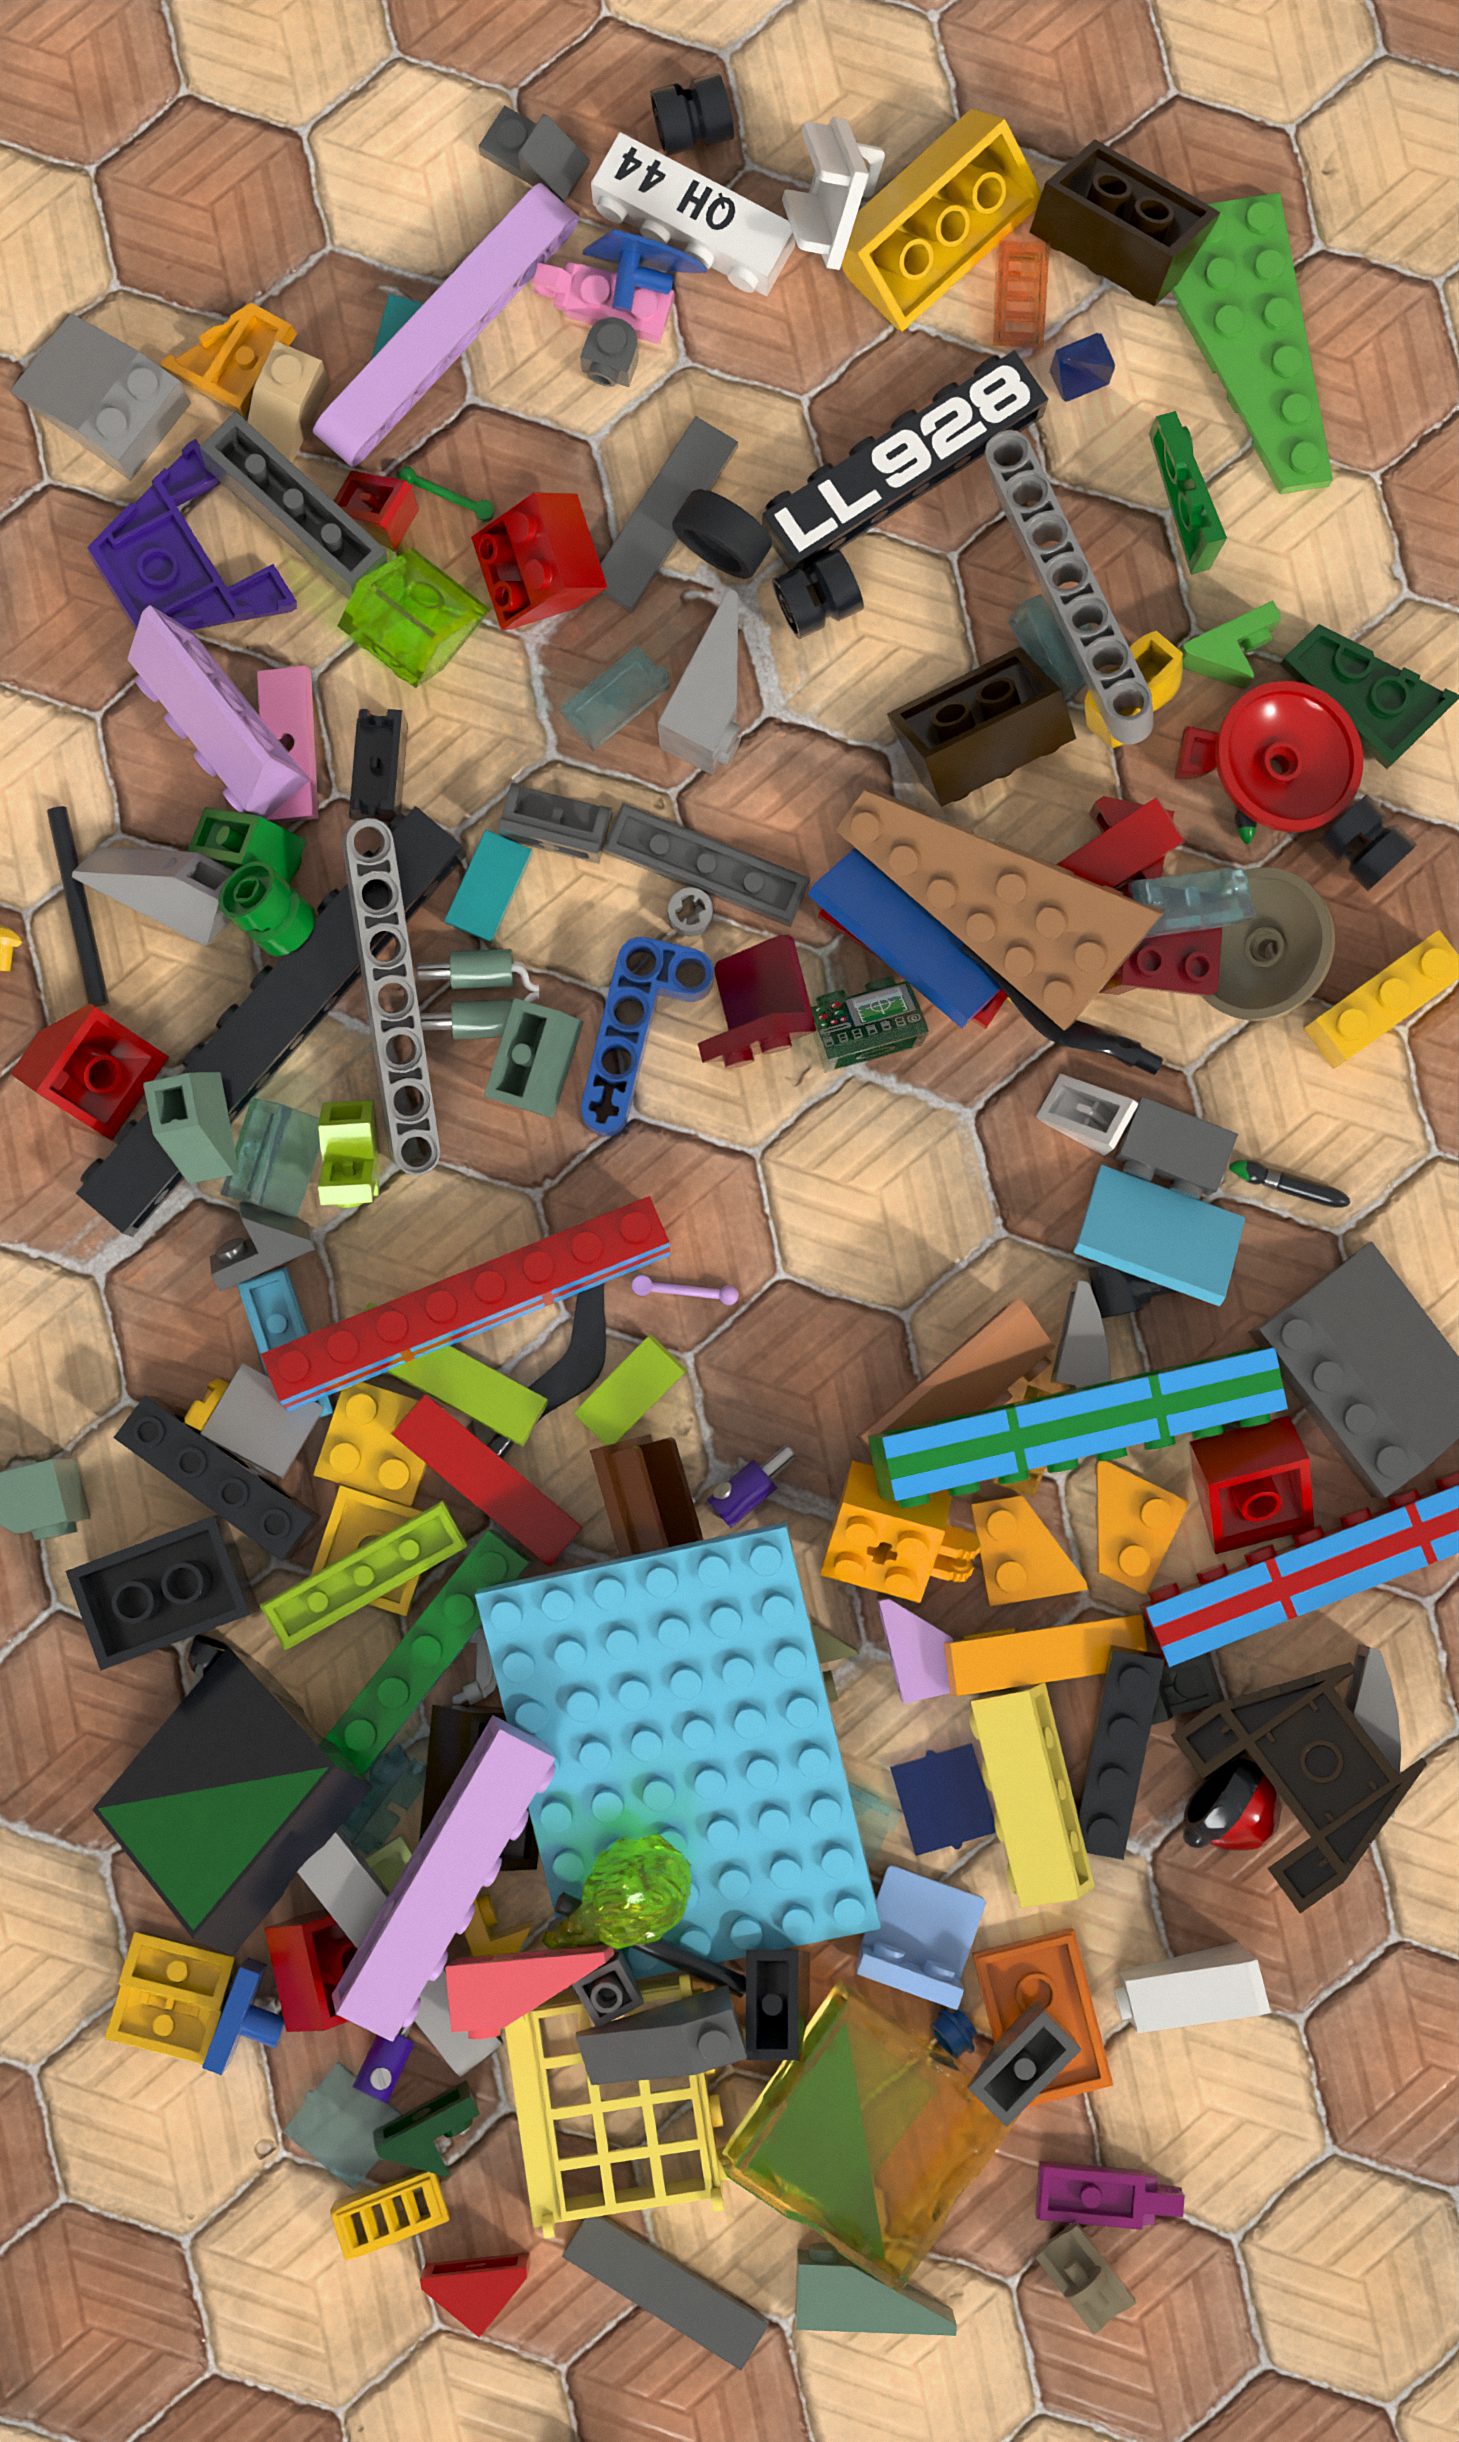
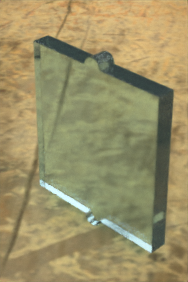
M338 2061L315 2091H307L304 2096L305 2104L286 2126L283 2133L354 2190L377 2160H384L379 2157L375 2150L373 2131L398 2118L403 2113L389 2102L386 2104L352 2088L357 2076Z

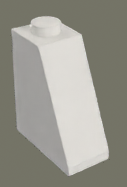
M1238 1941L1118 1971L1121 1987L1113 1989L1121 2020L1130 2019L1131 2024L1138 2033L1271 2013L1258 1960Z

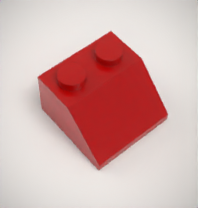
M1289 1415L1273 1419L1265 1424L1242 1427L1223 1432L1219 1435L1189 1441L1193 1479L1215 1555L1295 1534L1314 1527L1310 1458Z
M327 1909L306 1913L265 1927L264 1930L286 2032L325 2031L349 2022V2020L336 2015L332 1993L358 1949Z

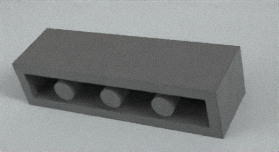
M236 411L200 446L205 468L353 604L388 569L386 549Z

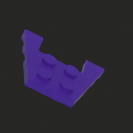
M196 439L190 441L181 450L182 455L168 469L164 468L152 480L153 485L134 504L131 502L87 547L90 558L135 631L137 630L142 612L149 605L190 630L289 613L297 609L296 599L274 564L230 587H226L177 506L220 485V481L205 468L200 444Z

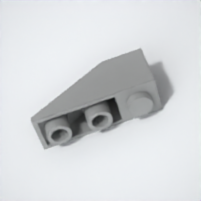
M97 847L72 873V878L92 887L95 891L127 905L140 914L150 917L181 933L186 938L195 940L206 947L230 922V919L220 910L218 900L221 888L234 871L198 852Z

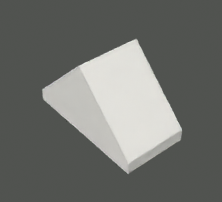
M1060 1073L1036 1118L1098 1154L1105 1156L1115 1148L1138 1103L1128 1097Z

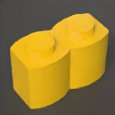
M1157 631L1142 636L1130 646L1136 663L1150 689L1153 712L1165 706L1176 695L1183 679V653ZM1115 667L1105 673H1113L1117 671L1120 667ZM1088 690L1084 701L1086 726L1111 748L1124 744L1114 739L1109 733L1097 705ZM1126 707L1119 711L1118 714L1129 717L1136 715L1141 709Z

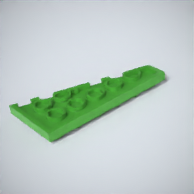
M1279 192L1207 204L1221 213L1182 279L1171 290L1178 303L1176 307L1213 374L1217 373L1228 393L1226 398L1233 411L1239 413L1253 438L1251 443L1279 494L1329 487L1333 477L1281 194Z

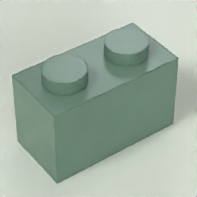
M514 998L484 1097L554 1119L584 1021L555 1009Z

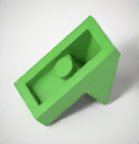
M1272 600L1183 643L1179 649L1183 653V668L1232 686L1246 689L1253 680L1254 673L1241 647L1248 653L1264 646L1273 639L1271 633L1282 619L1274 601Z

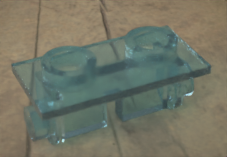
M397 1742L389 1753H383L377 1758L369 1772V1783L373 1786L372 1789L339 1827L358 1850L366 1855H370L374 1848L379 1850L383 1846L386 1839L401 1820L399 1815L387 1809L392 1801L405 1810L409 1809L424 1788L426 1764L416 1757L411 1761L402 1746Z

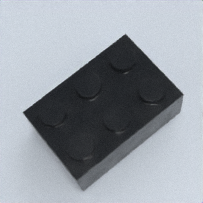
M219 1515L208 1517L65 1571L100 1671L260 1611L228 1521Z

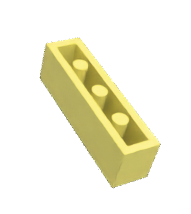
M1046 1683L987 1692L971 1701L972 1709L969 1719L972 1733L976 1739L980 1740L985 1759L982 1763L983 1780L987 1789L993 1793L997 1809L994 1816L995 1830L999 1840L1005 1842L1009 1859L1007 1865L1009 1887L1014 1894H1017L1020 1908L1078 1900L1093 1889L1095 1884Z

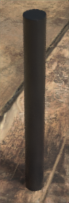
M65 806L53 807L47 810L88 1004L99 1007L109 1004V998L84 884L72 878V873L79 866L68 810Z
M565 1892L559 1896L554 1911L560 1915L718 1988L728 1985L730 1993L739 1998L743 1997L746 1993V1976Z

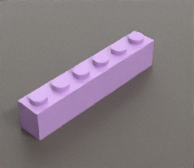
M492 1715L332 1993L336 2015L392 2042L401 2027L408 2028L412 2024L421 2005L419 1995L427 1981H435L441 1974L448 1958L446 1948L455 1933L462 1934L468 1927L475 1911V1905L472 1904L482 1886L489 1887L495 1880L502 1863V1858L499 1857L509 1839L514 1841L520 1836L529 1816V1812L526 1810L535 1793H543L554 1776L556 1766L553 1762L555 1756L547 1743Z

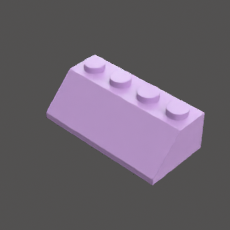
M149 605L141 614L127 658L139 674L134 679L136 684L153 702L160 700L168 711L164 719L171 729L184 740L189 737L198 749L193 753V756L199 765L212 777L218 774L227 786L223 791V795L239 813L245 814L248 811L267 819L310 781L309 777L194 632Z

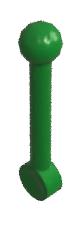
M409 466L401 467L397 472V479L405 480L410 485L413 484L475 512L476 518L481 522H489L494 517V506L488 500L475 502L417 476L415 470Z

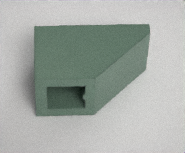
M220 1072L185 1073L143 1083L153 1135L189 1184L240 1174Z

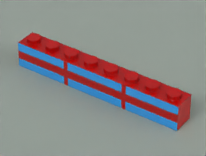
M648 1196L261 1353L279 1402L287 1411H291L443 1347L451 1346L670 1256V1242L651 1197Z
M1459 1470L1435 1479L1438 1488L1419 1495L1417 1488H1412L1387 1498L1390 1507L1371 1514L1369 1507H1363L1339 1517L1342 1525L1329 1531L1323 1532L1321 1525L1298 1532L1291 1536L1294 1542L1293 1545L1275 1551L1273 1544L1252 1550L1244 1554L1246 1563L1227 1570L1225 1563L1206 1568L1196 1573L1199 1582L1179 1589L1177 1582H1172L1149 1591L1150 1601L1138 1606L1157 1654H1162L1164 1665L1171 1667L1458 1554Z

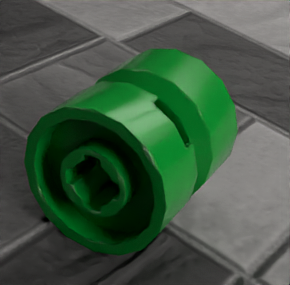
M254 861L246 863L236 869L221 888L218 900L220 910L238 928L246 931V934L269 955H287L298 949L308 939L314 928L316 919L314 907L292 886H289L266 862Z

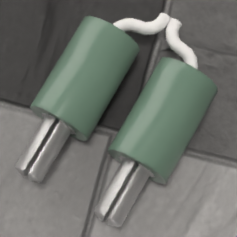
M512 949L450 951L449 962H423L416 965L418 980L451 979L452 989L514 987V972H517L521 976L524 987L534 992L526 996L524 1001L532 1002L539 999V985H534L529 981L525 968L514 964ZM514 999L452 1002L451 1012L420 1013L422 1031L452 1029L454 1039L502 1038Z

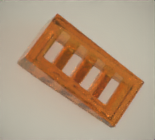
M999 241L997 244L993 346L1044 347L1050 243ZM1009 262L1035 263L1034 272L1008 271ZM1008 282L1034 283V292L1007 291ZM1007 301L1033 303V312L1006 311ZM1005 321L1033 323V333L1005 331Z

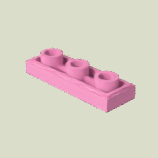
M304 665L257 671L259 716L285 748L289 742L294 740V746L289 753L310 779L266 820L276 824L319 819L311 669Z

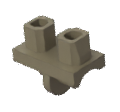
M1077 2221L1073 2222L1034 2252L1037 2261L1093 2335L1100 2331L1113 2317L1136 2304L1135 2297Z

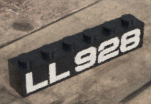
M1014 350L1001 359L998 355L986 359L974 370V377L960 386L957 382L946 385L932 398L933 403L917 413L915 409L906 411L891 424L890 428L892 430L875 440L873 436H869L863 439L849 451L850 457L835 467L831 463L823 465L808 477V484L793 494L789 490L784 491L770 500L765 506L766 511L762 513V526L772 538L773 547L788 569L800 567L804 571L809 570L811 560L832 550H840L983 457L987 443L997 433L1006 430L1021 432L1044 416L1049 399L1017 352Z

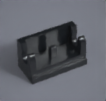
M368 709L359 710L354 747L349 808L350 819L362 820L370 818L382 822H391L401 813L408 722L402 710L388 709L386 716L372 715Z

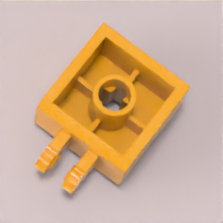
M852 1460L829 1531L820 1575L920 1603L930 1576L947 1581L966 1582L974 1569L971 1559L974 1560L976 1555L980 1553L982 1545L980 1544L979 1536H976L975 1533L947 1524L952 1499L947 1489L929 1493L931 1500L929 1503L899 1508L898 1501L880 1498L874 1466Z

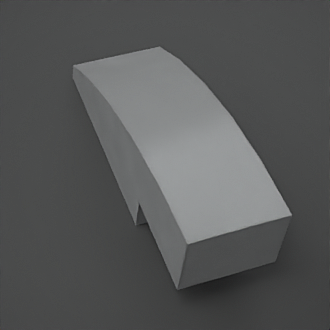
M1080 1280L1072 1283L1050 1383L1067 1386L1070 1389L1112 1380L1108 1343L1101 1314L1089 1282Z
M1358 1644L1353 1664L1356 1672L1350 1677L1344 1703L1397 1774H1400L1401 1740L1399 1717L1391 1679L1381 1651Z

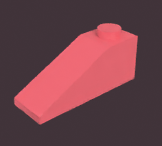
M613 1944L456 1958L445 1966L451 2033L468 2031L469 2039H487L499 2036L501 2034L500 2028H505L605 1964L614 1955Z

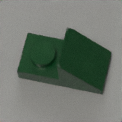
M467 2080L373 2131L375 2150L379 2157L437 2175L450 2177L448 2161L437 2138L442 2135L449 2138L462 2133L472 2125L473 2118L480 2115L476 2098Z

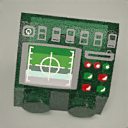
M891 976L865 984L866 992L847 997L845 990H840L816 998L817 1006L811 1007L817 1029L813 1035L824 1073L923 1045L929 1030L910 983L907 981L896 983L894 977Z

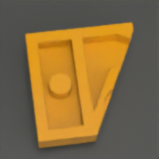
M249 303L233 313L226 323L220 326H213L199 335L198 338L201 343L176 359L171 353L162 360L160 366L182 383L244 417L251 405L254 385L275 340L290 346L297 333L290 323L253 303Z
M1096 1461L1094 1465L1097 1486V1506H1095L1098 1544L1096 1546V1572L1146 1595L1190 1502L1107 1461Z
M1023 1495L970 1504L975 1535L979 1536L980 1544L982 1545L979 1558L989 1607L1088 1590L1085 1579Z

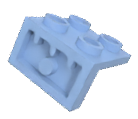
M892 1864L888 1865L876 1897L881 1919V1929L864 1932L854 1961L856 1974L957 2010L964 1992L960 1978L986 1901L982 1896Z

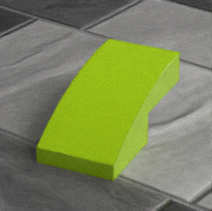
M650 1334L573 1414L605 1445L617 1443L679 1380L687 1369Z

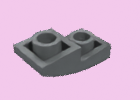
M596 1899L587 1902L597 1908H600ZM563 1915L549 1922L547 1930L558 1949L613 1944L614 1955L605 1964L572 1984L596 2028L644 2004L638 1984L618 1941Z

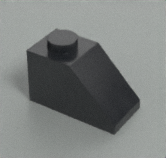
M746 1949L747 2059L745 2060L800 2061L810 2007V1952L802 1950Z

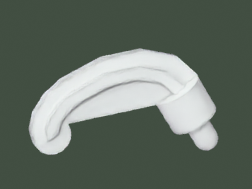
M479 1629L469 1641L477 1643L476 1680L462 1686L464 1692L452 1698L454 1705H460L467 1701L470 1705L487 1698L496 1688L497 1681L483 1629Z

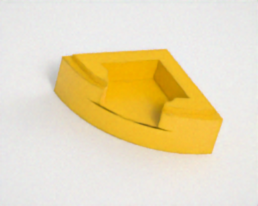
M220 1378L211 1381L207 1385L208 1391L203 1401H194L184 1418V1423L202 1431L230 1383Z

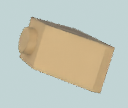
M275 340L254 385L247 422L292 464L330 384L322 360Z

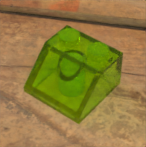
M411 548L358 581L337 626L353 638L358 646L368 650L391 668L397 677L417 688L444 669L486 618L490 608L418 551Z

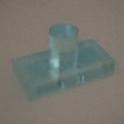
M1040 594L1024 601L1008 622L1022 649L1062 689L1065 702L1068 703L1087 684L1043 596ZM1089 623L1078 628L1081 631L1093 630Z

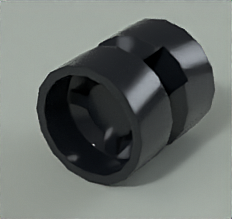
M719 72L692 79L688 89H683L678 83L650 90L655 124L665 156L693 150L697 140H701L706 146L734 139L730 105Z
M839 549L832 550L811 560L810 570L808 571L796 567L772 578L774 592L780 608L792 632L798 639L825 628L826 618L828 617L840 621L864 609L863 598L855 576ZM813 585L821 605L814 606L806 587Z
M1368 794L1356 803L1318 840L1337 860L1348 859L1350 861L1348 871L1367 891L1417 846L1398 825L1387 826L1385 824L1387 813ZM1360 832L1372 840L1367 847L1362 844V840L1358 836Z

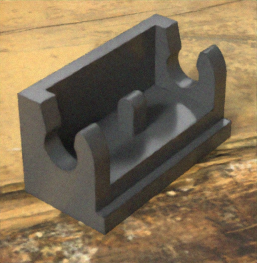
M511 783L498 830L500 836L516 843L599 864L613 808L597 806L527 788L517 783Z

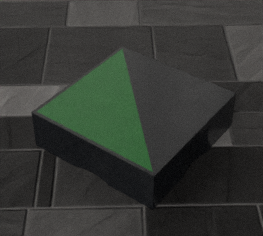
M228 1646L92 1810L190 1936L195 1940L233 1956L280 1900L298 1870L312 1855L324 1847L373 1786L333 1742L322 1737L312 1727L303 1708L266 1667Z

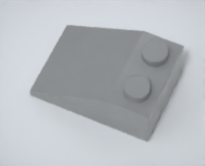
M72 313L69 314L10 390L15 397L130 481L191 404L181 382L140 351Z
M731 588L728 589L657 723L661 750L712 776L720 763L726 766L729 765L741 740L737 737L741 726L736 724L738 592Z

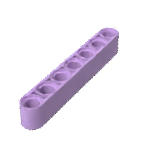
M542 183L536 184L329 405L317 420L313 433L351 467L361 463L530 281L535 274L537 264H545L565 243L575 230L580 219L579 216Z

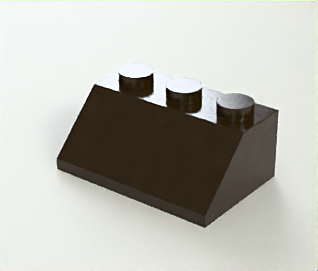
M1094 139L1045 182L1029 233L1046 242L1050 248L1063 252L1085 265L1092 273L1103 276L1129 291L1136 299L1145 301L1155 307L1178 285L1216 224L1221 212Z
M1021 647L887 713L889 722L919 779L941 807L951 802L962 800L970 792L996 779L1007 777L1019 767L1041 756L1050 755L1061 746L1077 739L1062 689Z
M432 1705L419 1842L492 1715L507 1722L503 1707ZM530 1813L520 1836L514 1841L509 1839L499 1857L502 1858V1863L499 1871L537 1869L539 1849Z

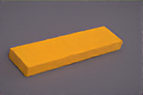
M1132 1614L945 1642L944 1650L950 1695L962 1696L1103 1674L1106 1671L1111 1645L1148 1652L1143 1615Z

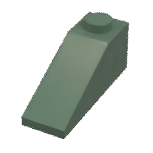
M813 2243L809 2245V2250L797 2249L796 2330L956 2336L957 2324L952 2308L850 2251H840V2246L832 2243Z

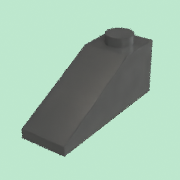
M728 1985L610 2021L598 2028L595 2026L576 2032L577 2043L591 2085L697 2075L747 2059L743 2031Z

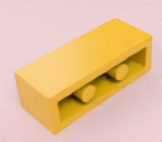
M1438 930L1303 1029L1334 1069L1459 979V955L1442 932Z

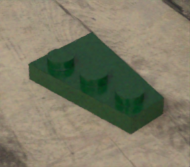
M1318 624L1283 658L1280 665L1297 682L1313 686L1338 702L1353 721L1362 746L1382 766L1388 769L1457 702L1459 695L1447 688L1443 691L1420 680L1421 675L1405 667L1400 670L1374 657V651Z

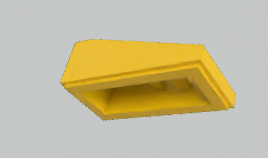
M421 2171L335 2200L330 2209L331 2218L345 2261L366 2255L450 2221L449 2211L437 2174L427 2171ZM422 2187L430 2212L420 2216L413 2190ZM399 2195L402 2197L408 2221L400 2223L393 2198ZM379 2203L387 2224V2228L381 2230L378 2228L372 2206ZM356 2212L360 2213L366 2235L360 2237L357 2236L351 2214Z

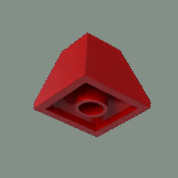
M88 1004L39 1031L10 1074L40 1096L112 1141L145 1093L143 1083L154 1080L169 1056L94 1005Z

